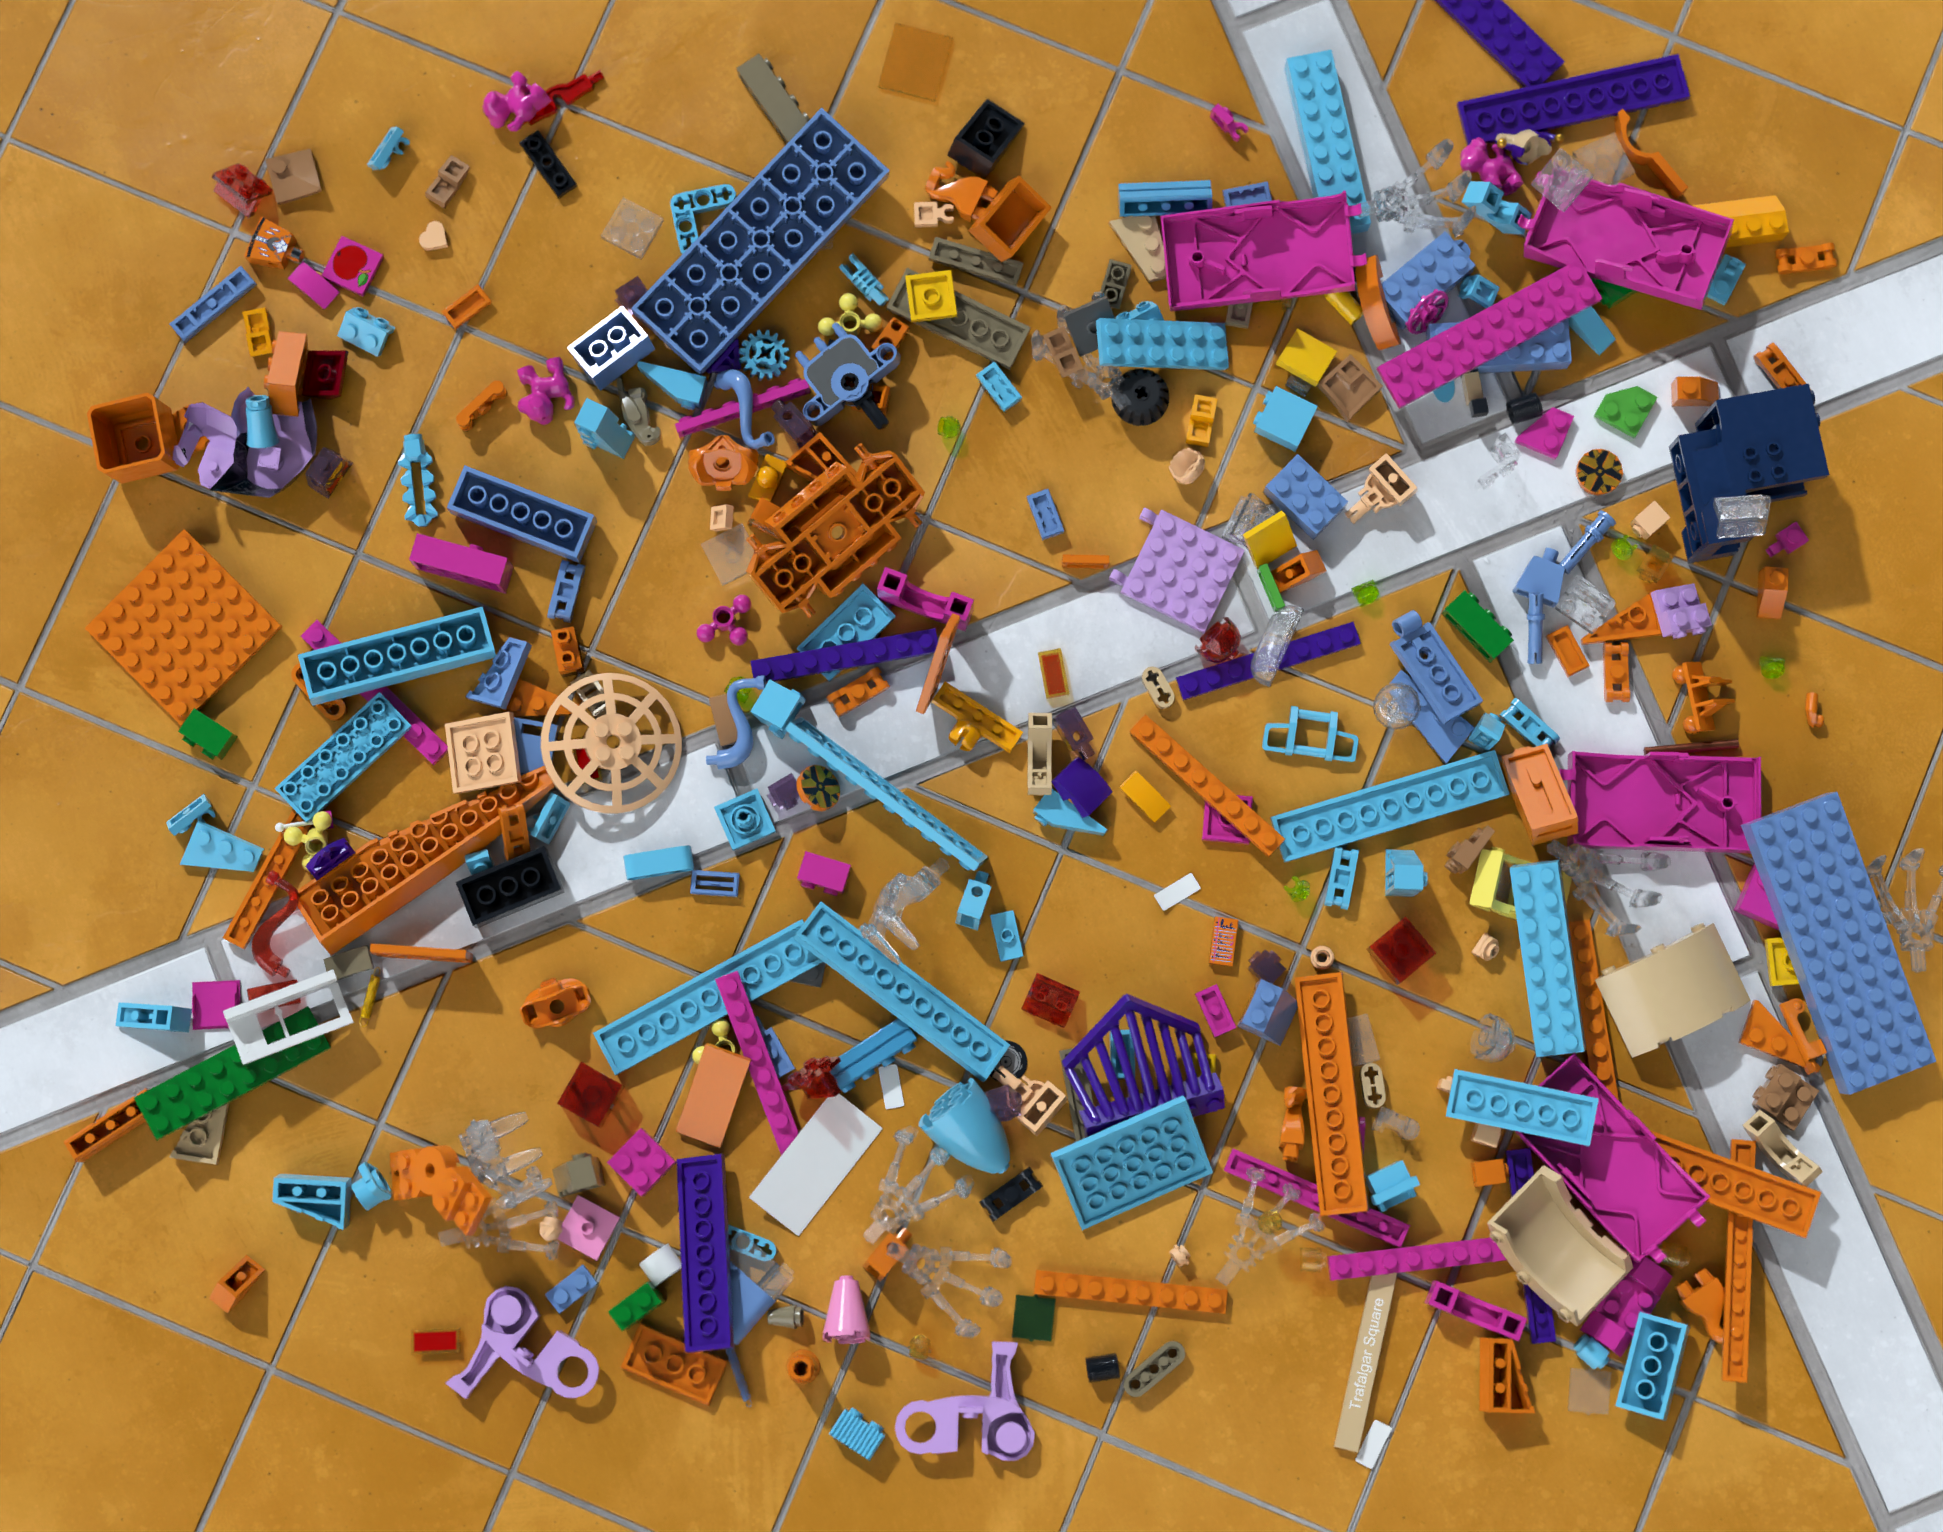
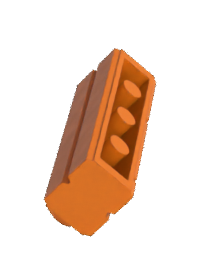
M145 1088L144 1090L137 1093V1096L146 1092L149 1089ZM136 1096L131 1097L97 1119L96 1123H91L64 1141L65 1146L76 1162L83 1163L146 1122L134 1099Z

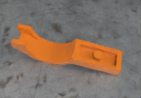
M1624 109L1620 110L1617 113L1618 116L1614 119L1618 147L1622 154L1633 163L1648 165L1677 200L1685 193L1688 186L1659 152L1644 153L1632 146L1626 134L1630 117Z

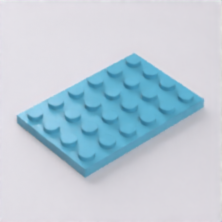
M1184 1095L1050 1153L1081 1230L1213 1173Z

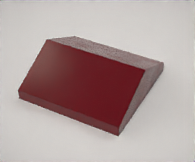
M309 351L302 396L328 400L341 397L348 351Z

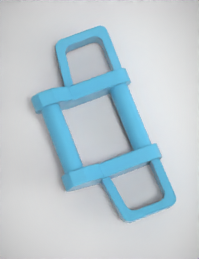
M1291 706L1289 723H1267L1265 725L1262 748L1268 751L1282 752L1289 756L1299 754L1324 758L1325 761L1340 760L1354 762L1356 760L1359 739L1354 734L1337 730L1338 712L1330 711V713ZM1298 718L1329 723L1326 749L1294 744ZM1271 728H1288L1285 748L1267 745L1268 734ZM1336 735L1353 739L1352 753L1349 757L1333 755Z

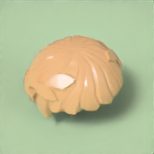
M1190 448L1178 451L1177 455L1173 457L1169 470L1173 478L1180 484H1191L1205 469V460L1200 452Z

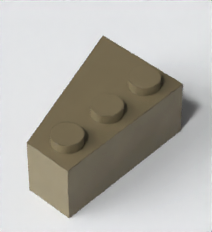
M589 1153L572 1156L573 1161L566 1162L552 1170L559 1198L605 1186L599 1158Z

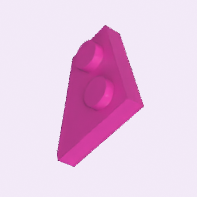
M1552 407L1515 439V443L1556 459L1574 416Z

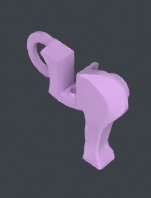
M505 1286L495 1290L487 1298L481 1340L469 1365L461 1374L452 1377L446 1384L462 1397L468 1399L482 1377L491 1369L497 1358L501 1356L513 1368L527 1377L553 1388L557 1394L566 1398H577L587 1394L594 1387L599 1375V1365L596 1357L590 1350L580 1346L579 1341L561 1330L554 1334L535 1360L532 1358L534 1354L524 1346L518 1348V1345L541 1315L526 1293L519 1288ZM570 1356H577L583 1359L588 1367L586 1381L576 1388L564 1385L558 1376L560 1363Z
M992 1341L990 1396L961 1395L945 1397L930 1402L920 1400L911 1402L903 1407L897 1416L895 1424L896 1436L901 1446L909 1452L917 1454L957 1451L958 1413H963L964 1418H978V1413H983L982 1452L1004 1461H1017L1026 1456L1033 1446L1035 1433L1028 1418L1015 1399L1012 1386L1010 1363L1016 1352L1018 1342ZM914 1412H927L935 1420V1434L927 1442H914L906 1434V1420Z

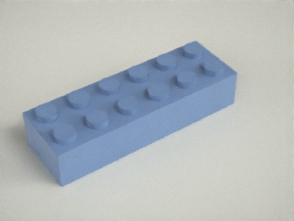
M1568 319L1473 370L1478 369L1479 373L1567 369L1572 362ZM1460 322L1429 324L1426 330V341Z
M465 465L447 505V509L452 515L577 563L581 562L597 523V519L593 514Z

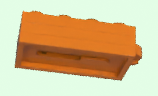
M1548 744L1533 748L1529 746L1516 749L1511 754L1502 756V772L1532 846L1578 834V816Z

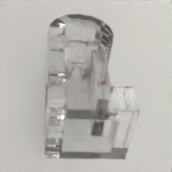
M1379 1107L1371 1130L1382 1133L1384 1128L1396 1132L1403 1140L1415 1139L1420 1132L1419 1124L1415 1120L1385 1107Z

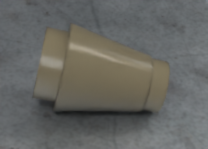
M792 1305L768 1310V1324L793 1329L802 1327L804 1324L803 1307Z

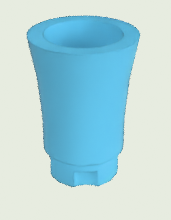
M266 395L248 397L246 399L247 407L245 408L247 417L246 445L251 448H267L278 444L279 438L275 429L269 397Z

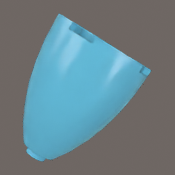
M970 1078L968 1080L969 1083L965 1085L959 1082L934 1102L935 1105L930 1110L931 1113L929 1115L924 1114L921 1117L919 1127L939 1147L959 1161L980 1171L1002 1174L1009 1168L1011 1158L1009 1144L1001 1120L989 1098L973 1078Z

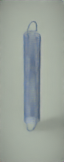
M732 1348L729 1351L725 1349L730 1359L729 1363L733 1367L732 1371L738 1382L739 1391L743 1396L742 1399L746 1402V1400H750L748 1396L750 1398L751 1396L748 1394V1388L744 1385V1383L746 1385L747 1383L744 1381V1375L740 1372L742 1369L739 1366V1361L736 1359L737 1355Z

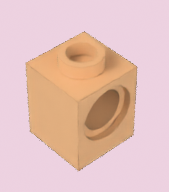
M1653 501L1630 522V525L1635 535L1646 540L1671 517L1656 501Z

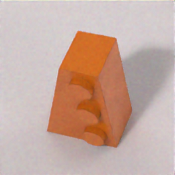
M279 331L277 340L272 342L273 358L269 357L268 360L269 375L264 377V389H268L272 414L299 417L300 410L297 397L302 396L300 384L302 376H305L308 355L307 334Z
M821 432L816 434L785 462L787 469L810 482L815 480L835 462L846 466L854 477L857 474L853 467Z
M1480 1337L1479 1411L1535 1413L1527 1393V1385L1522 1377L1520 1370L1522 1368L1513 1339Z

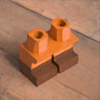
M574 626L551 631L558 670L561 676L564 678L585 673L579 638Z

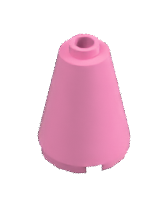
M840 1276L839 1280L834 1282L823 1330V1341L832 1343V1338L839 1340V1344L863 1343L865 1338L871 1340L859 1282L854 1280L853 1276Z

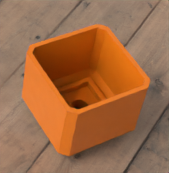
M147 392L94 405L88 410L87 417L97 469L123 484L177 471L180 467L172 459L174 446H177L178 442L171 408ZM147 438L149 442L148 447L140 450L138 448L139 441Z

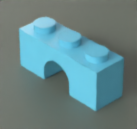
M1469 182L1462 200L1463 204L1504 234L1525 233L1526 229L1518 225V220L1521 214L1525 218L1530 219L1531 212L1519 203L1501 200L1504 192L1491 182Z

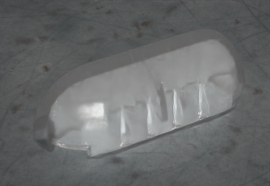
M1288 605L1275 611L1271 616L1251 661L1252 675L1260 684L1268 687L1271 686L1304 612L1302 607Z

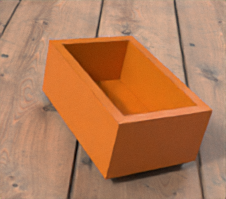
M1017 176L1003 187L968 231L1000 262H1003L1016 253L1052 207L1022 177Z

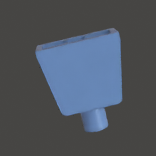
M1546 548L1542 558L1533 556L1512 592L1529 598V593L1534 592L1536 594V601L1537 592L1544 593L1543 604L1554 608L1559 601L1565 567L1555 563L1559 552Z

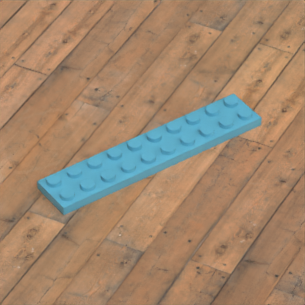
M800 717L791 721L785 728L790 733L789 737L797 743H804L808 746L807 750L816 757L821 756L827 761L826 764L834 771L840 770L846 775L845 779L853 785H860L865 789L864 793L874 800L877 798L884 803L883 807L893 814L896 812L900 815L902 821L911 828L916 827L920 830L923 838L930 842L935 841L940 845V850L948 856L953 855L959 859L958 863L963 868L975 871L988 858L986 854L804 718Z
M1492 750L1272 816L1270 820L1273 828L1285 838V841L1279 848L1283 861L1286 863L1337 846L1508 796L1509 791L1496 751Z
M823 902L817 905L793 937L798 943L982 1082L988 1078L1009 1048V1043Z
M804 920L797 921L594 1032L593 1034L614 1074L618 1075L728 1015L715 981L716 978L738 970L749 1001L752 1002L823 963L824 961L793 939L804 924Z

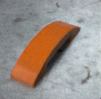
M1373 255L1366 258V265L1356 266L1355 271L1362 311L1372 339L1380 351L1401 345L1396 323L1391 322L1380 278L1383 277L1380 261L1378 255Z

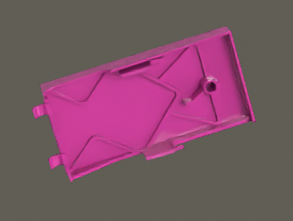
M1555 162L1551 176H1544L1538 171L1535 182L1546 187L1534 219H1527L1521 214L1518 220V225L1521 228L1529 230L1524 244L1525 258L1558 268H1563L1579 259L1589 277L1702 310L1732 233L1734 219L1620 182L1616 185L1605 184L1566 171L1560 167L1559 162Z
M1575 1053L1539 1085L1540 1087L1599 1099L1590 1146L1518 1131L1514 1132L1549 1169L1563 1177L1568 1190L1622 1248L1630 1254L1636 1263L1649 1254L1657 1263H1660L1667 1256L1658 1246L1689 1218L1699 1228L1706 1221L1697 1210L1706 1203L1705 1201L1710 1196L1655 1141L1656 1137L1637 1116L1630 1110H1627Z

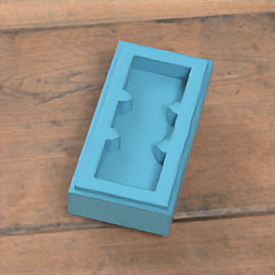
M995 361L976 374V378L1003 412H1006L1022 400V396Z
M1014 911L990 915L1000 962L1023 957Z

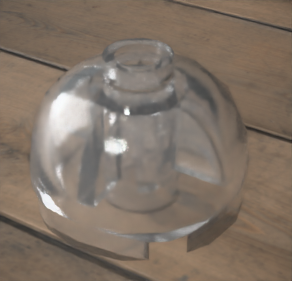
M1402 682L1384 686L1376 694L1373 702V711L1377 721L1389 729H1404L1412 725L1421 711L1418 693L1410 685Z
M1490 1013L1482 1017L1478 1022L1481 1024L1479 1032L1474 1030L1470 1043L1471 1054L1476 1055V1059L1484 1062L1494 1063L1502 1061L1515 1048L1514 1030L1508 1021Z

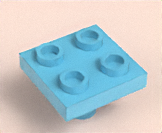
M754 789L714 807L733 851L776 833L758 789Z

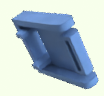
M514 717L520 773L524 775L544 766L540 749L541 736L523 733L524 724L542 727L543 722ZM551 724L549 742L557 741L559 725ZM550 751L552 763L555 751Z

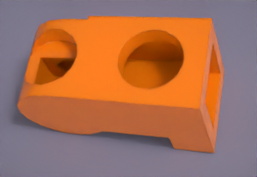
M893 317L871 346L870 353L883 343H890L898 350L910 327ZM894 352L886 353L884 360H890Z

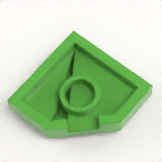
M1638 386L1609 393L1604 396L1594 417L1635 438L1654 405L1657 396Z

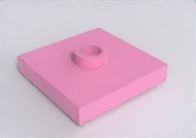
M578 1195L561 1227L563 1231L557 1239L598 1260L620 1217Z

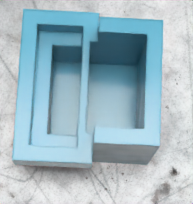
M769 679L750 712L760 722L769 726V730L775 736L783 739L787 733L785 728L795 719L806 699L796 690H789Z
M1403 1160L1394 1162L1366 1176V1184L1372 1195L1370 1198L1373 1205H1377L1380 1212L1417 1196L1413 1188L1420 1185L1416 1176L1410 1177Z

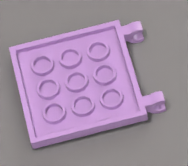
M1144 507L1139 519L1153 525L1129 576L1127 577L1122 572L1113 569L1109 580L1123 586L1121 594L1204 634L1245 550L1162 509L1159 515Z

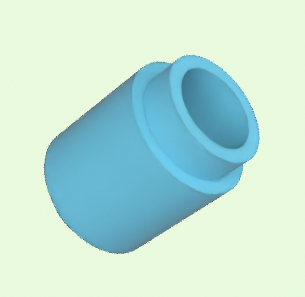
M1582 1335L1573 1346V1349L1577 1351L1576 1355L1593 1370L1597 1367L1602 1369L1610 1360L1608 1357L1609 1351L1592 1336Z

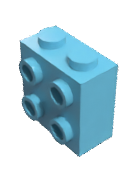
M1276 386L1273 392L1268 391L1263 401V404L1266 405L1263 413L1258 411L1253 421V424L1256 425L1254 432L1296 452L1318 406Z

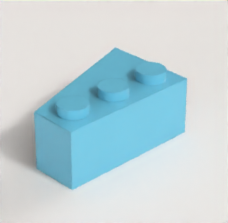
M586 398L574 422L578 430L577 432L581 436L580 438L584 440L583 444L592 449L599 447L624 459L636 436L632 431L626 430L627 426L622 423L620 426L617 423L619 418L609 408Z
M1386 849L1385 896L1414 897L1423 890L1424 886H1427V872H1423V864L1414 850Z
M279 1174L274 1177L273 1202L299 1213H305L319 1221H325L344 1230L349 1226L352 1178Z

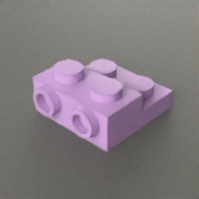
M1694 583L1651 592L1663 637L1673 636V639H1679L1687 636L1689 632H1692L1693 636L1707 632L1706 628L1712 626L1706 603L1700 604Z

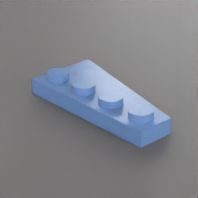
M1402 670L1399 671L1386 688L1401 710L1407 714L1412 724L1422 733L1427 743L1436 751L1441 761L1446 765L1475 727L1461 716L1443 725L1414 680Z

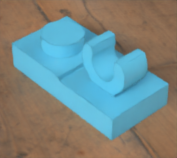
M391 127L367 163V166L373 170L385 169L391 161L389 156L393 151L398 155H402L404 152L399 149V142H403L405 145L410 144L407 138L401 137L404 131L399 127Z
M1725 254L1718 266L1707 297L1725 305L1746 264L1735 257Z
M551 792L540 812V816H533V819L537 820L534 828L529 826L527 828L531 832L530 835L549 845L571 803Z
M203 794L168 820L166 824L169 831L175 836L178 833L182 834L187 831L194 819L197 818L198 821L200 820L205 823L202 815L209 813L214 818L215 813L211 808L210 800Z

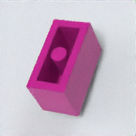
M805 851L797 879L802 882L801 886L809 889H814L815 886L824 888V893L837 896L838 893H844L852 867L850 864Z

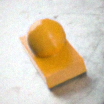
M766 454L756 474V479L748 497L757 501L762 497L772 503L787 468L786 461Z

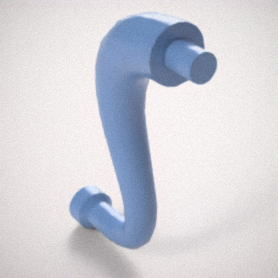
M733 369L720 372L716 377V381H714V386L716 389L729 390L732 388L735 390L739 401L741 435L745 445L750 449H759L763 446L768 447L774 444L775 437L769 431L761 434L760 438L756 440L752 437L753 394L747 376L741 371Z
M765 675L757 676L756 678L740 679L729 686L727 703L736 725L737 740L731 748L718 750L717 755L706 756L707 765H717L719 770L732 768L740 765L750 756L753 748L752 729L738 703L737 692L742 688L763 690L766 686Z

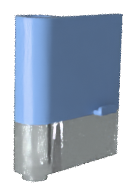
M741 1231L729 1242L733 1333L736 1345L743 1340L795 1279L792 1276L794 1271L787 1264L779 1265Z

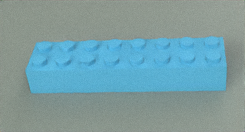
M1332 50L1287 58L1284 70L1313 197L1333 196L1346 191L1348 205L1353 206L1361 203L1362 209L1361 215L1350 217L1351 234L1367 232L1371 225V219Z
M483 606L298 654L312 706L489 660L496 656Z
M1560 859L1512 865L1510 867V875L1536 1057L1585 1052L1586 1043Z

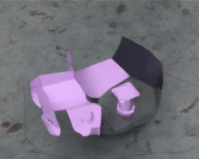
M249 387L241 392L234 401L231 416L203 402L190 404L184 415L187 419V424L179 444L174 446L172 459L177 465L184 467L189 462L199 438L205 436L210 442L206 447L198 468L202 486L209 488L211 491L270 498L288 488L316 457L317 426L311 397L303 402L298 401L299 417L273 414L279 443L267 448H251L246 445V399L255 395Z

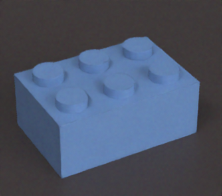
M623 306L567 347L575 362L600 391L655 350L649 336Z
M1298 454L1265 486L1263 491L1275 505L1313 540L1344 510L1348 503L1335 488Z

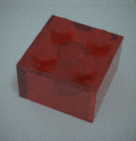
M1406 916L1366 949L1396 985L1403 982L1436 954L1435 950Z

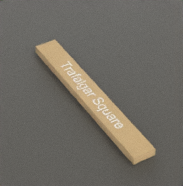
M1397 1273L1374 1275L1370 1278L1334 1447L1354 1452L1359 1451Z

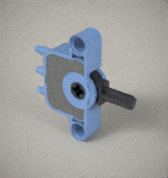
M835 322L832 328L839 337L835 342L827 346L820 337H816L814 343L821 353L812 360H809L801 351L795 354L799 363L804 368L805 380L817 394L804 405L803 415L813 426H821L843 410L845 405L856 406L858 410L862 408L878 430L884 429L889 424V420L873 401L875 398L872 394L873 383H877L900 364L901 356L895 346L890 343H883L870 353L859 338L855 335L847 334L843 327ZM894 352L890 360H884L886 353ZM850 382L855 384L853 388L849 386ZM815 409H820L818 417L811 418V412Z

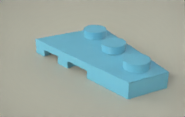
M199 820L180 865L254 872L265 849Z

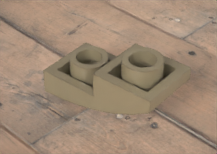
M1112 259L1109 260L1099 298L1106 296L1110 307L1120 309L1132 265Z

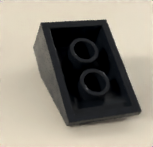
M986 99L954 138L947 156L986 180L1025 123L994 102Z

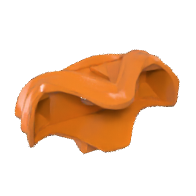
M719 435L707 445L690 450L688 453V469L696 482L702 486L715 485L717 491H730L732 485H746L753 478L758 467V451L737 444L727 435Z
M553 977L542 981L540 988L529 993L523 1006L520 1007L522 1020L527 1026L537 1029L548 1026H564L588 1009L591 1001L589 989L581 981L574 978L557 981V978ZM553 1000L563 1002L564 1009L562 1012L554 1013L550 1009V1004Z

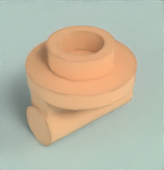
M1484 933L1471 953L1488 961L1498 954L1499 942L1489 934Z

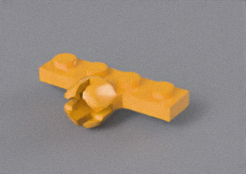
M946 681L932 699L933 704L956 718L957 723L949 733V740L956 746L961 738L964 737L959 748L963 751H971L978 740L984 737L1010 753L1023 734L1021 730Z

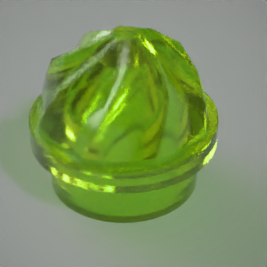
M953 416L941 417L938 422V434L942 435L945 439L957 436L961 430L959 421Z

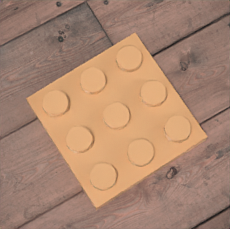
M504 712L445 724L453 793L460 794L522 782L513 712Z

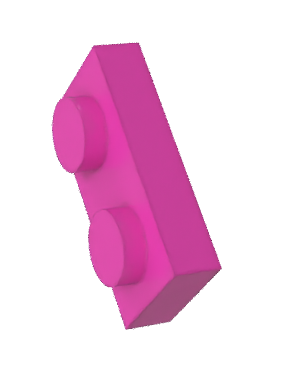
M1217 984L1195 993V997L1214 1038L1236 1028Z

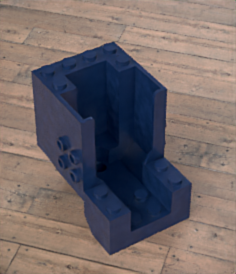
M1809 384L1716 400L1695 423L1697 432L1678 435L1670 444L1669 451L1686 524L1681 534L1688 564L1735 555L1739 551L1738 548H1740L1741 542L1750 541L1756 536L1757 523L1755 519H1752L1750 512L1753 505L1806 496L1808 492L1805 490L1803 482L1823 479L1829 476L1819 431L1821 424L1820 416L1818 413H1815V394L1813 390H1810Z

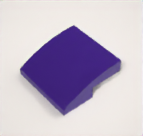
M1079 757L1075 758L1051 781L1063 801L1071 799L1082 818L1089 816L1113 792L1098 772Z

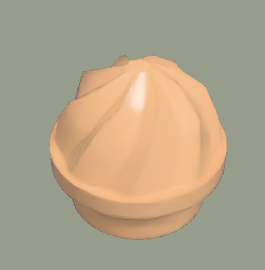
M544 1217L543 1222L539 1224L540 1235L546 1241L557 1239L563 1231V1228H561L563 1222L553 1217Z

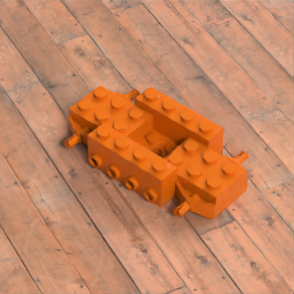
M862 443L858 444L859 447L856 446L854 450L862 458V462L855 477L846 466L835 462L765 521L781 541L761 544L755 534H751V538L747 537L746 541L754 549V554L746 573L771 604L781 613L800 608L808 618L812 617L811 614L814 615L816 611L808 602H810L809 598L816 587L830 599L840 595L849 582L858 580L862 576V571L868 566L872 567L877 564L881 555L886 551H892L898 545L897 542L902 538L890 522L906 517L914 528L919 527L918 524H922V521L915 513V509L922 500L925 491L894 452L888 450L871 454ZM836 526H841L843 530L839 538L832 537V530Z

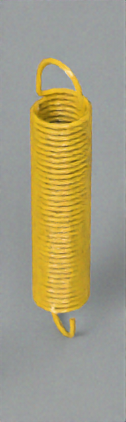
M374 974L371 975L360 1015L362 1018L370 1019L381 978L374 976Z

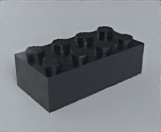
M545 846L455 882L472 926L475 928H480L565 893L549 851Z

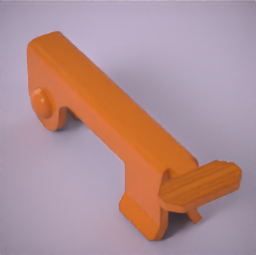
M1795 998L1781 1003L1779 1008L1806 1064L1804 1070L1806 1074L1810 1075L1816 1071V1065L1813 1062L1810 1063V1060L1821 1057L1827 1051L1821 1039L1808 1043L1797 1019V1016L1804 1011L1805 1004L1801 999Z

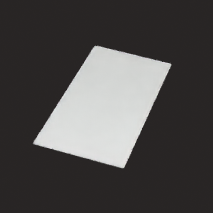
M833 1090L749 1198L799 1236L877 1137L882 1127L837 1091Z

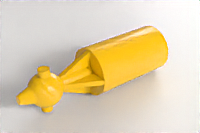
M1349 292L1324 294L1326 300L1350 325H1353L1363 316L1361 305Z

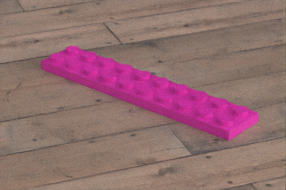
M1578 259L1378 366L1376 370L1400 409L1600 302L1602 297Z

